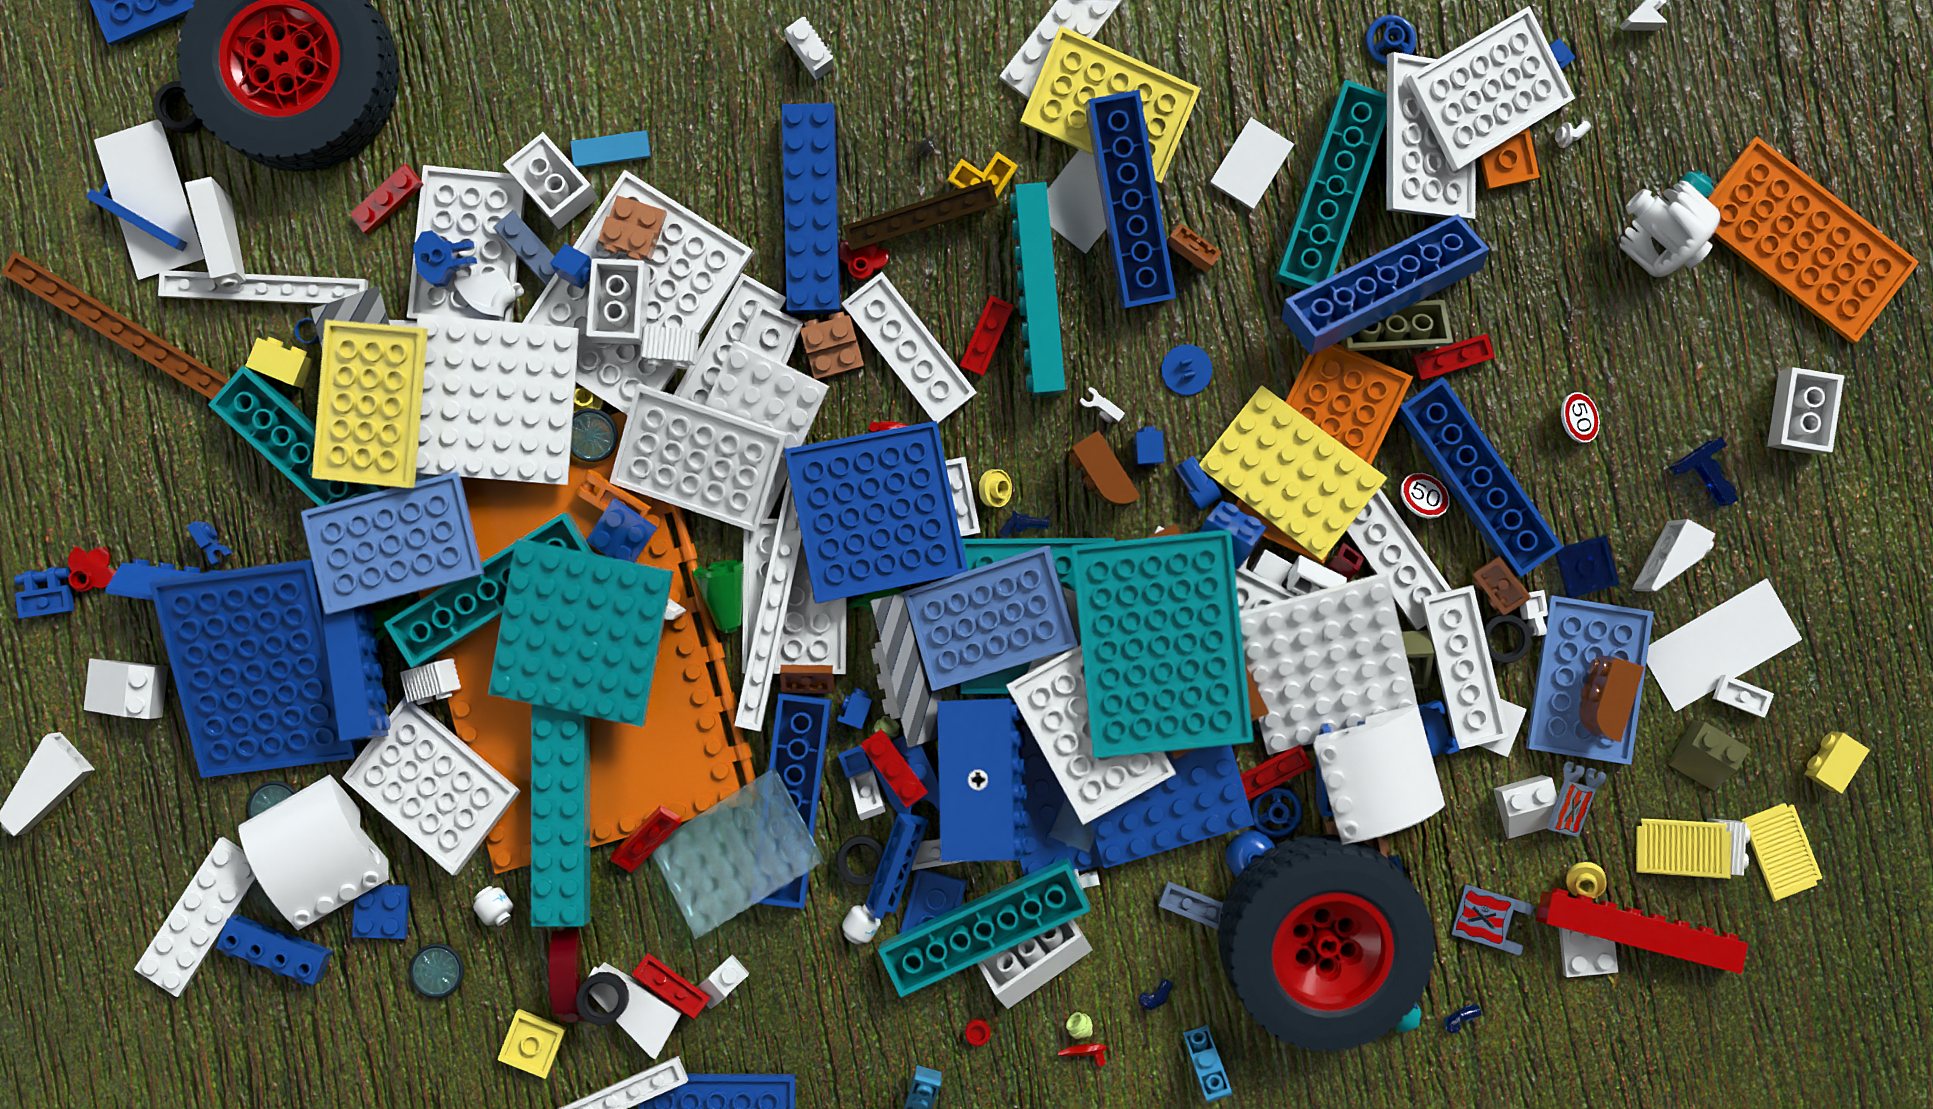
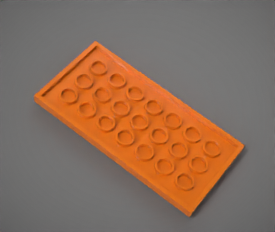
M1757 136L1748 143L1714 187L1713 194L1708 198V201L1720 212V221L1712 236L1852 344L1859 341L1919 263L1913 256Z
M1335 343L1313 355L1308 354L1285 403L1369 465H1372L1413 376L1358 352L1347 351L1341 345ZM1238 499L1235 506L1239 511L1247 516L1257 518L1262 525L1267 527L1262 537L1324 564L1328 554L1321 561L1242 500Z

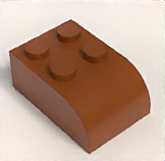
M1099 430L1070 449L1071 455L1068 459L1075 470L1081 469L1085 476L1082 479L1083 483L1090 492L1094 490L1103 502L1112 506H1124L1141 497Z
M1596 655V658L1591 661L1588 669L1590 674L1589 680L1583 686L1580 694L1582 702L1579 710L1581 722L1589 733L1602 739L1621 743L1645 668L1644 666L1611 656Z

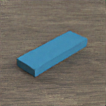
M647 130L570 141L575 168L651 158Z

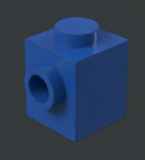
M564 244L550 262L558 277L580 289H583L590 282L591 258L579 250Z

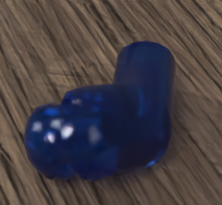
M1162 978L1155 993L1150 995L1142 993L1138 999L1139 1005L1144 1006L1145 1010H1153L1165 1004L1174 983Z
M1472 1004L1446 1016L1444 1025H1446L1447 1032H1459L1461 1029L1459 1023L1481 1016V1009L1477 1004Z

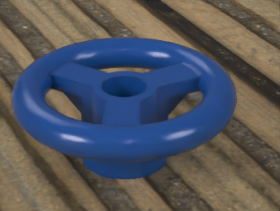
M1397 15L1379 17L1372 22L1367 30L1365 38L1366 48L1374 60L1384 65H1387V57L1379 52L1386 47H1395L1404 52L1402 54L1412 55L1416 46L1414 28L1406 19ZM1386 23V30L1383 33L1382 41L1374 45L1373 36L1379 26ZM1403 28L1405 29V31L1407 32V35H1408V39H1409L1408 44L1405 43V42H1403V40H1404V38H1405V32H1404ZM1388 36H1393L1395 42L1390 41Z
M1275 786L1254 798L1251 814L1255 827L1261 833L1270 837H1284L1298 827L1302 817V806L1296 794L1282 786ZM1273 794V804L1269 807L1268 812L1259 816L1260 803L1265 797ZM1281 794L1292 802L1294 817L1290 816L1288 807L1281 803ZM1276 808H1280L1281 814L1275 817L1273 811ZM1271 820L1276 824L1286 822L1289 825L1283 829L1273 830L1266 827L1263 823Z

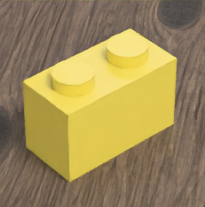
M269 336L267 341L257 338L246 367L293 386L303 388L314 360L305 357L307 352L294 346L291 347V350L282 347L284 342Z
M1831 731L1822 739L1821 748L1818 753L1809 760L1807 764L1808 769L1804 775L1829 791L1843 793L1868 754L1869 749L1844 733Z

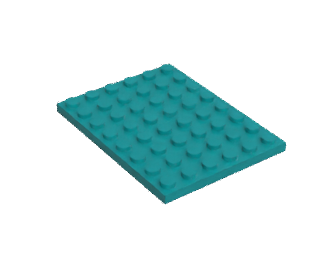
M1231 529L1071 546L1093 758L1253 742Z

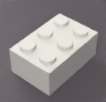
M592 258L586 336L593 343L642 345L643 328L647 322L650 268L645 261Z
M1794 367L1779 371L1767 447L1815 455L1832 453L1844 376Z

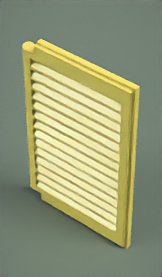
M1783 803L1741 819L1742 822L1747 823V828L1750 830L1749 841L1774 902L1817 885L1816 880L1822 879L1793 804L1787 807Z
M1641 819L1642 826H1637L1636 831L1637 873L1731 879V831H1725V828H1727L1726 823Z

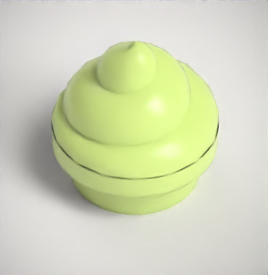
M883 716L876 721L874 725L875 733L882 728L890 740L897 738L900 725L896 720Z
M1076 1012L1071 1015L1066 1027L1073 1038L1080 1039L1091 1037L1093 1025L1087 1014Z

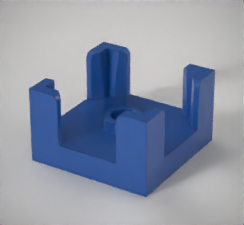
M1431 700L1418 705L1432 757L1441 753L1451 754L1459 751L1460 748L1456 738L1449 735L1442 714H1445L1442 702Z

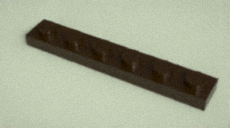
M990 179L844 225L843 228L850 251L852 252L999 206Z

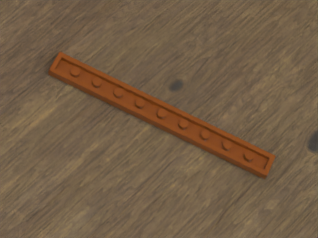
M16 251L12 253L1 271L3 275L211 400L230 380Z

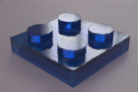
M1606 535L1565 545L1555 553L1567 598L1620 585Z

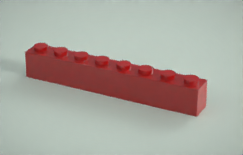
M1552 888V892H1541L1535 920L1537 922L1739 974L1743 972L1748 943L1738 941V935L1722 932L1721 936L1714 935L1715 929L1699 925L1697 930L1691 929L1688 922L1674 919L1673 924L1665 922V916L1650 913L1649 917L1641 916L1642 910L1625 907V911L1618 910L1615 903L1601 900L1600 905L1592 903V897L1577 894L1576 898L1568 897L1569 891Z

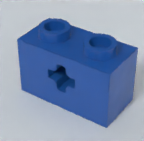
M1141 427L1132 436L1133 467L1160 466L1164 463L1163 431H1156V427Z

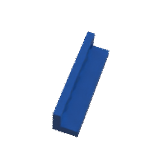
M107 181L100 193L90 189L86 198L183 252L187 242L109 198L110 189ZM193 222L196 233H198L196 223Z
M903 813L897 814L865 904L873 918L883 919L885 911L896 912L928 824L926 817ZM915 824H918L917 830L914 832ZM893 893L892 900L890 904H888L891 894Z

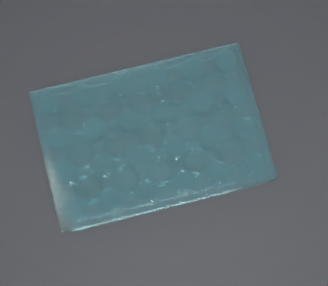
M776 769L769 770L677 828L652 852L695 939L705 935L824 862Z

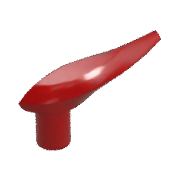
M893 421L871 422L867 430L873 433L909 425Z
M1098 1043L1075 1045L1059 1051L1058 1056L1085 1057L1093 1055L1096 1066H1103L1106 1064L1103 1051L1107 1049V1046Z

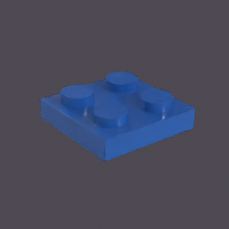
M614 498L586 541L608 557L636 562L658 528Z
M380 884L354 899L353 937L407 938L410 886Z

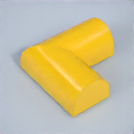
M996 152L982 173L961 158L947 181L961 189L991 179L996 197L998 198L1017 170L1018 165L999 152Z

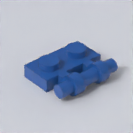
M50 567L47 571L36 572L31 570L25 571L24 574L16 575L14 578L16 585H24L25 592L15 593L18 619L75 611L71 585L61 586L60 584L61 579L69 578L70 569ZM47 581L48 588L38 589L37 585L39 582Z

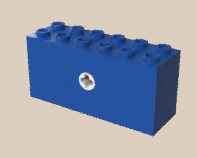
M1015 700L938 701L941 862L1025 859L1024 854L1028 853V839L1024 838V827H1027L1028 818L1027 812L1023 811V801H1026L1027 789L1026 785H1022V774L1026 773V761L1022 758L1021 748L1025 747V734L1021 732V722H1024V717Z

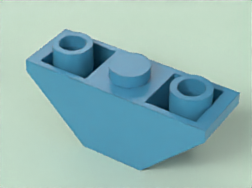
M1208 1025L1184 1032L1183 1035L1191 1061L1207 1103L1233 1095Z
M917 1065L904 1109H932L941 1085L942 1072Z

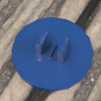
M1191 344L1180 345L1171 349L1165 356L1161 366L1162 378L1166 386L1173 392L1181 395H1193L1202 391L1212 376V363L1208 354L1201 348Z

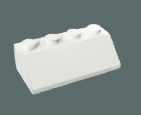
M1072 919L979 961L977 964L995 996L1009 1009L1093 949Z

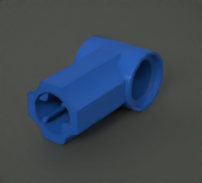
M1194 456L1174 468L1189 490L1188 495L1198 510L1201 511L1222 497L1216 484L1211 478L1206 476Z

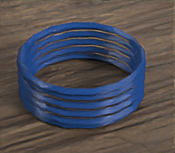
M305 318L298 321L294 329L296 338L300 342L305 344H314L318 342V333L315 339L308 342L303 341L299 336L300 326L304 322H314V320Z

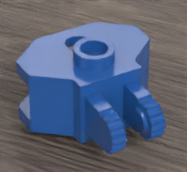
M432 230L421 232L413 246L417 273L436 288L447 286L454 273L460 271V268L477 264L475 257L458 259L457 253L474 249V242L452 243L445 241Z

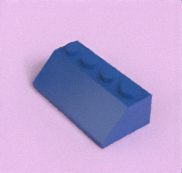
M133 558V563H122L106 587L105 593L154 600L150 587L152 580L201 574V568L184 566V570L175 569V564L159 562L158 567L150 566L149 560Z

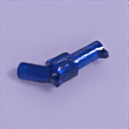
M1013 510L1012 517L1007 520L999 533L1008 538L1015 527L1018 533L1023 532V529L1027 530L1028 527L1048 529L1049 516L1034 518L1029 517V514H1020Z

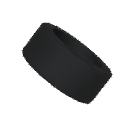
M171 81L163 85L156 92L153 101L155 115L162 124L173 131L192 133L203 126L194 112L188 119L182 122L174 121L169 117L168 106L174 96L185 93L180 81Z
M1495 615L1483 623L1492 661L1497 663H1513L1522 659L1527 654L1531 645V633L1528 626L1520 618L1513 615ZM1499 624L1513 626L1519 635L1517 648L1508 654L1496 652L1490 644V633Z
M856 835L849 838L842 845L837 856V867L841 876L847 882L856 886H866L873 883L885 851L883 845L876 838L869 835ZM858 845L871 847L877 856L875 869L866 875L853 873L847 864L849 851Z
M598 972L590 976L580 986L576 996L579 1013L587 1022L595 1025H608L616 1021L626 1010L629 1002V990L625 981L611 972ZM599 983L611 985L618 994L616 1008L607 1014L595 1012L588 1003L590 989Z

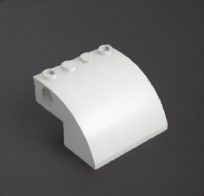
M1417 704L1366 716L1365 724L1316 736L1314 747L1342 845L1382 836L1409 827L1432 816L1445 806Z
M331 775L324 777L239 825L238 828L244 852L256 878L274 905L297 930L302 929L389 879L388 859L360 828V808Z

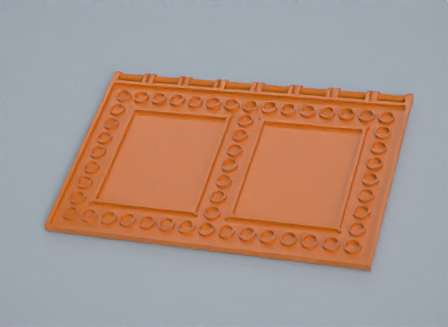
M623 412L609 415L617 426L618 443L614 452L608 458L598 462H587L580 460L571 453L568 485L460 476L481 562L489 559L515 543L516 539L523 538L563 512L571 514L587 540L605 511L581 498L576 492L580 485H584L586 481L585 475L588 470L599 473L602 478L610 482L628 415ZM603 417L573 425L571 444L582 455L596 457L604 454L610 448L613 441V432L610 424ZM594 486L593 491L598 494L600 488ZM620 486L617 487L651 507L645 519L658 528L635 563L673 570L669 598L687 611L684 615L674 620H664L645 725L639 727L591 716L590 848L629 837L660 805L681 817V822L764 799L763 792L759 791L750 759L753 756L749 742L745 740L742 727L735 726L738 712L737 707L739 705L735 692L731 690L723 661L725 657L721 642H718L712 618L692 575V570L698 567L696 563L698 556L694 543L691 544L682 512L684 508ZM666 514H673L681 547L675 548ZM589 543L590 547L596 555L608 557L603 552H601ZM686 562L695 596L690 598L688 597L679 565ZM445 585L419 591L420 600ZM695 612L700 613L709 646L702 647L693 615ZM502 617L436 657L437 662L452 658L454 660L453 664L456 665L457 679L460 680L459 684L461 687L451 691L452 696L447 697L458 738L521 791L485 838L495 874L531 864L532 704L488 694ZM713 661L722 692L721 696L716 697L706 662ZM722 711H727L736 745L729 746L720 714ZM739 760L741 761L749 790V795L743 796L734 764L735 761Z

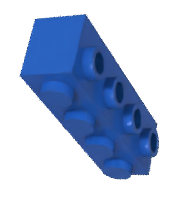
M239 914L227 918L216 948L223 950L226 956L247 959L248 963L252 966H265L272 969V972L276 975L294 977L296 982L306 986L314 985L323 979L333 953L331 949Z

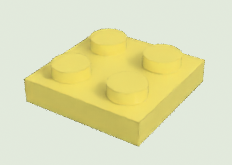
M518 1009L498 1060L546 1079L567 1028Z

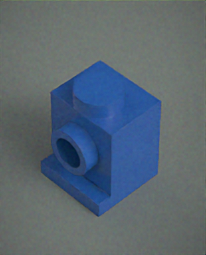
M855 687L851 697L846 695L841 709L846 711L845 715L840 714L837 721L862 729L873 698L868 697L869 692Z

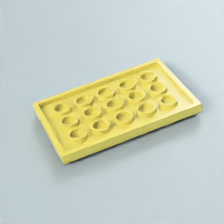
M1060 26L1019 123L1093 155L1084 103L1091 98L1140 90L1155 180L1160 185L1201 88Z
M325 320L312 478L415 488L428 329Z
M1262 385L1199 464L1207 475L1321 561L1387 480L1386 476Z

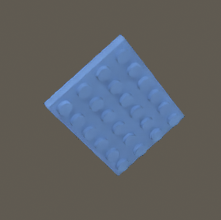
M459 472L415 482V488L395 487L301 512L326 615L484 575Z
M1049 545L903 592L932 691L1066 651L1080 645Z
M1548 596V616H1545L1544 623L1547 628V634L1542 636L1526 748L1631 765L1654 612ZM1596 655L1617 657L1645 667L1621 743L1592 735L1584 728L1580 719L1579 710L1582 702L1580 694L1583 686L1588 683L1590 676L1588 673L1589 665L1596 658Z

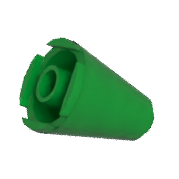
M724 560L710 563V567L706 570H703L702 566L693 569V578L716 629L722 630V633L737 631V626L742 624L743 561L738 563L737 560Z

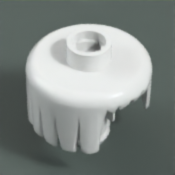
M1679 181L1680 184H1674L1673 187L1676 191L1666 189L1663 192L1669 201L1660 196L1652 197L1650 196L1651 191L1642 189L1626 205L1628 214L1633 213L1635 215L1632 224L1638 232L1628 227L1625 230L1627 238L1621 237L1620 247L1654 277L1669 275L1682 265L1690 269L1701 262L1712 249V244L1708 240L1719 224L1720 212L1686 181ZM1652 236L1666 248L1660 256L1653 247Z

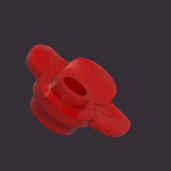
M842 240L839 244L840 260L848 265L850 275L858 280L867 279L874 270L883 268L888 262L889 251L877 249V244L852 252L850 251L848 241ZM864 264L865 267L860 269L857 268V265Z
M76 546L71 551L68 557V565L72 571L69 575V583L73 589L86 592L93 587L105 588L108 586L116 570L108 567L111 556L107 547H98L86 553L82 548ZM84 574L87 577L86 583L81 581V577Z

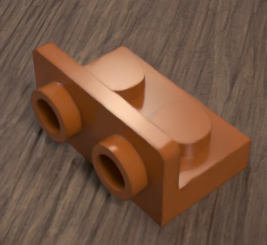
M1179 223L1166 241L1167 245L1175 253L1181 254L1191 261L1196 268L1202 269L1206 273H1208L1222 253L1182 223Z
M1500 555L1482 567L1478 566L1474 569L1473 581L1481 591L1485 590L1489 595L1488 601L1495 611L1500 610L1503 615H1506L1531 599L1530 594Z
M792 664L780 666L782 693H834L835 674H833V665Z

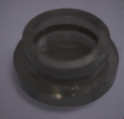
M925 135L915 145L918 148L915 152L917 156L920 154L923 158H926L939 145L935 141L936 137L934 135L930 138Z

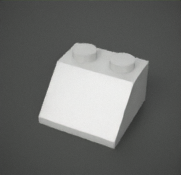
M1540 775L1493 788L1508 839L1547 828L1558 799L1551 777Z

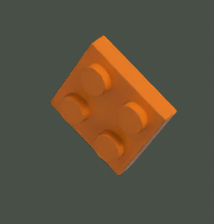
M1525 128L1479 156L1487 190L1540 178L1529 128Z

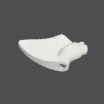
M500 267L482 276L456 277L454 280L462 297L473 308L492 317L503 318L505 308L518 300L517 297L524 294L522 286L519 283L511 285Z

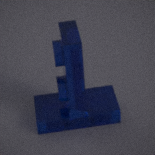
M1722 436L1708 440L1670 465L1669 468L1674 475L1683 474L1694 467L1718 505L1728 506L1739 500L1735 494L1736 489L1722 475L1719 463L1710 457L1727 446Z

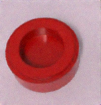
M975 1018L967 1023L965 1038L971 1045L982 1046L990 1039V1026L985 1020Z

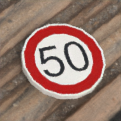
M1571 393L1568 395L1561 407L1563 426L1573 440L1579 443L1590 442L1599 431L1600 421L1595 404L1583 393Z
M1413 473L1406 477L1401 485L1400 494L1403 502L1409 510L1418 516L1428 519L1437 518L1443 515L1449 507L1450 497L1447 489L1439 480L1431 475Z

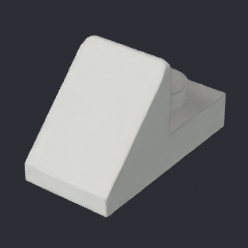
M1645 0L1619 27L1622 30H1659L1667 21L1657 10L1667 0Z
M873 767L868 771L849 777L857 812L861 820L886 812L884 807L885 800Z
M731 955L696 988L710 997L707 1006L712 1009L724 1000L729 992L749 975V972Z

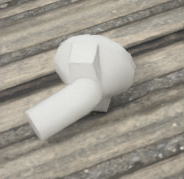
M1583 121L1576 129H1573L1569 122H1564L1556 130L1555 140L1559 147L1566 148L1573 141L1579 140L1591 129V124Z

